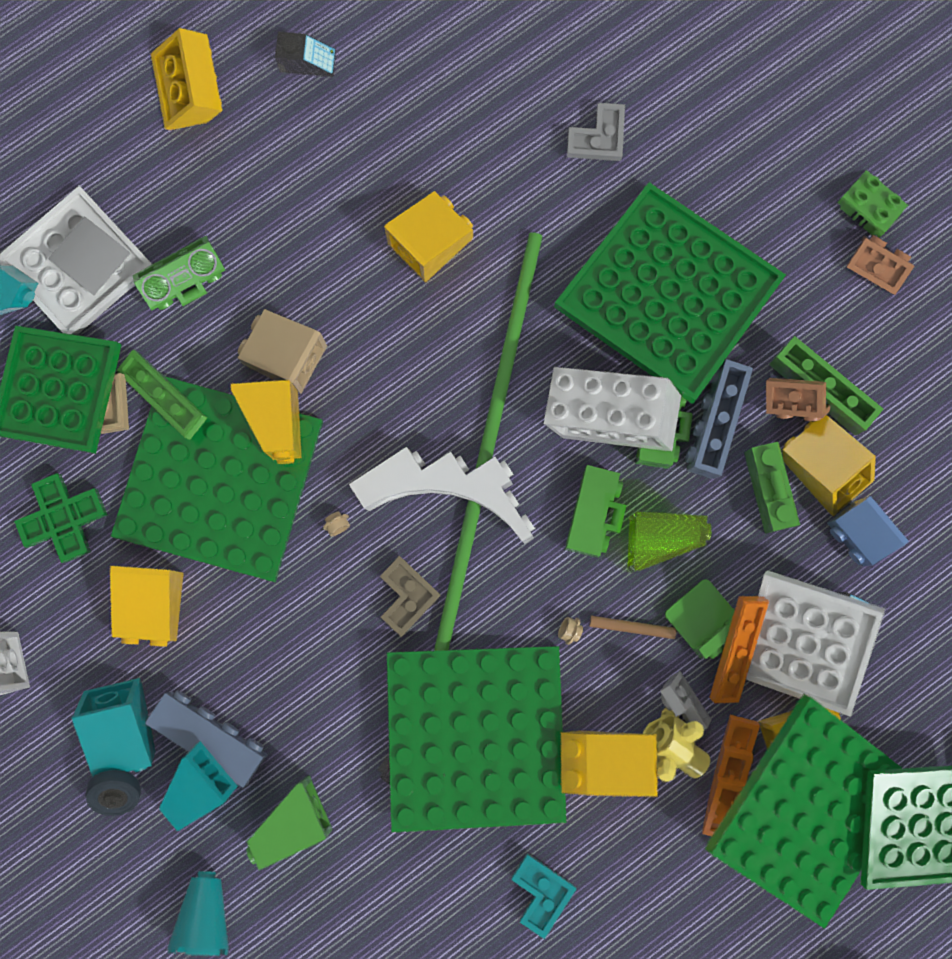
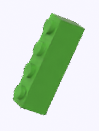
M795 336L784 345L769 363L772 368L786 379L826 382V404L830 405L828 414L855 436L866 431L883 411L880 405Z

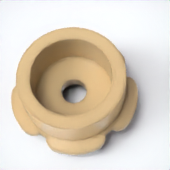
M335 512L325 518L326 524L323 526V529L328 531L331 537L336 536L350 527L347 520L349 516Z
M566 617L559 628L558 637L563 639L567 645L580 639L583 632L580 619Z

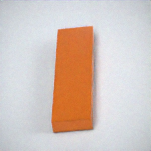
M739 596L709 697L714 703H738L740 701L769 601L764 596Z

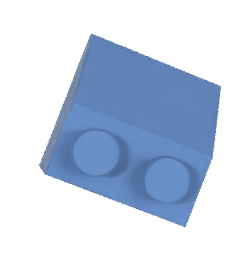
M871 496L851 502L827 522L832 528L830 529L832 536L838 542H843L850 550L848 553L852 560L858 565L862 564L863 567L874 565L909 542Z

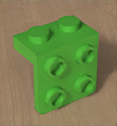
M705 579L700 581L667 609L665 617L699 658L707 659L710 657L713 659L724 649L723 644L726 642L735 610L714 585Z

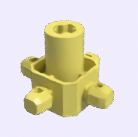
M667 708L662 710L660 718L649 723L643 731V734L656 735L657 775L664 782H668L674 779L676 769L679 768L691 778H699L707 771L710 765L708 753L695 745V741L702 737L704 728L697 721L686 724L679 719V715L676 717L674 712Z

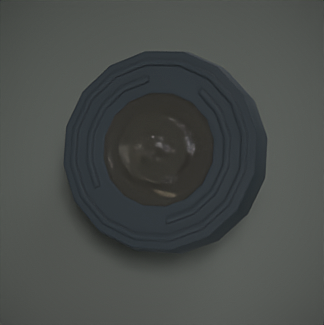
M108 770L96 774L89 781L85 797L88 806L94 812L107 816L123 815L132 811L138 805L141 787L139 780L134 775L121 770Z

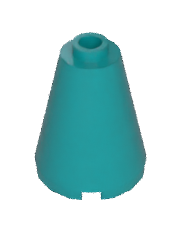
M198 871V877H191L168 944L167 953L185 952L187 955H228L229 946L222 881L215 878L216 872Z

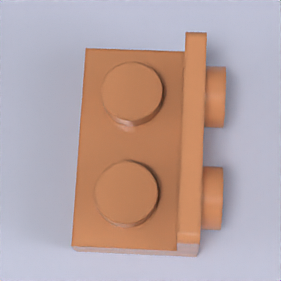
M872 235L870 239L864 236L861 240L862 243L846 267L896 295L914 268V265L909 262L911 256L899 249H896L894 253L885 248L887 242L875 235Z
M769 378L766 381V414H776L777 418L782 419L800 416L804 417V420L818 421L830 411V405L826 404V382Z

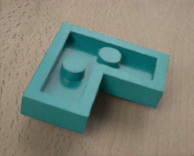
M527 853L511 877L512 881L534 895L519 921L545 939L577 888L574 884Z

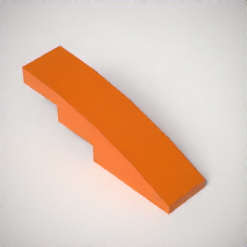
M734 715L729 716L709 794L702 829L704 835L713 836L746 784L754 758L752 750L760 728L757 721Z

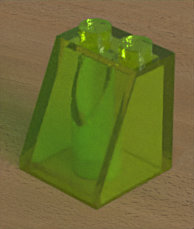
M638 511L629 517L627 573L643 570L705 546L706 540L710 541L711 523H707V516Z

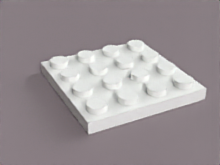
M80 186L0 253V265L14 266L39 283L35 290L33 301L62 333L78 335L135 285L132 275L152 265ZM84 216L130 252L129 256L95 295H92L48 259Z
M767 570L764 574L758 596H764L769 601L746 680L799 699L804 693L815 699L825 708L851 717L885 608Z

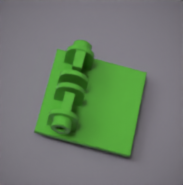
M867 170L837 202L841 206L839 209L843 210L850 217L855 211L858 212L852 220L855 221L859 215L863 216V220L858 225L861 226L867 220L868 222L863 228L871 236L876 235L878 238L890 228L908 206L899 195L893 193Z

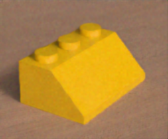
M178 28L151 53L166 130L208 123L222 111V102L219 96L208 35Z

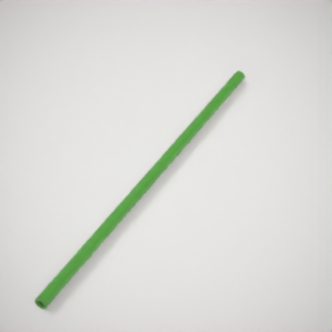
M529 233L475 469L493 457L542 241V235L538 233ZM470 500L467 503L434 651L449 650L481 510V505Z

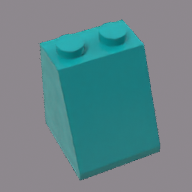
M140 678L86 690L81 696L72 716V721L92 777L108 770L126 772L133 770L134 772H139L152 765L156 750L151 727L145 724L149 716Z

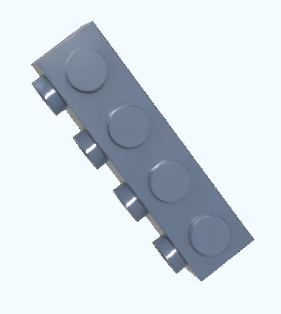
M726 359L709 381V383H712L710 392L704 395L701 403V409L704 410L702 419L697 420L693 430V436H696L694 446L689 447L685 457V462L688 463L686 471L710 479L722 476L752 374V367Z
M178 690L175 693H165L145 724L188 752L196 743L201 741L236 784L242 788L247 786L268 755L262 751L263 745L251 738L248 741L238 735L240 731L227 722L222 725L214 719L215 714L202 706L199 709L190 704L191 698Z

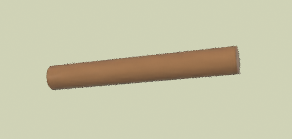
M598 616L590 617L589 627L675 639L676 629L673 627Z

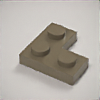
M399 556L380 576L400 595L381 618L402 637L441 595Z

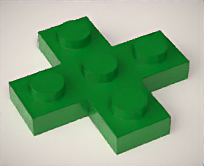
M59 473L32 483L31 486L41 510L14 521L23 546L30 548L52 538L61 563H66L91 553L81 526L107 516L98 489L93 488L70 498L63 477Z

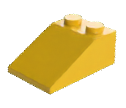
M580 730L561 733L562 793L603 796H658L656 735Z

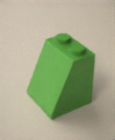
M310 775L293 788L247 841L249 846L246 848L249 860L252 864L256 863L259 870L327 839L333 830Z

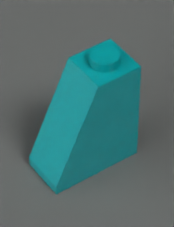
M199 741L181 760L159 810L172 826L179 831L224 804L237 788V785L203 743Z

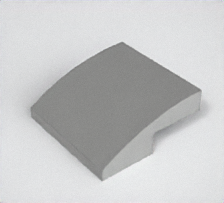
M84 216L48 259L92 295H95L129 256L130 252Z

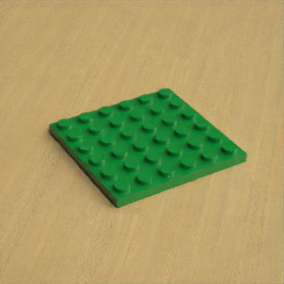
M649 182L556 300L554 308L651 376L668 378L680 395L693 404L786 274Z
M165 377L208 418L189 440L183 437L151 406L111 537L276 583L323 420L299 413L302 458H295L294 463L277 464V460H273L263 451L234 395Z
M559 646L386 653L391 833L567 823L565 793H562L561 733H563Z
M803 693L704 849L825 929L862 868L868 771L902 769V767L815 699Z

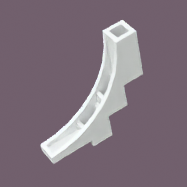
M406 447L349 484L363 508L368 511L388 501L408 495L426 493L454 495L476 502L494 512L514 530L524 544L534 538L531 531L535 528L526 514L520 517L515 507L519 503L512 492L508 491L505 493L503 491L513 485L509 479L513 473L505 461L499 463L496 457L466 475L465 472L469 468L461 456L455 458L449 452L425 469H422L426 464L417 451L412 453Z

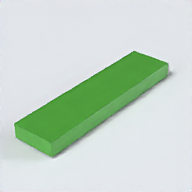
M134 349L116 370L117 373L124 374L125 380L183 437L190 440L208 418L148 360Z

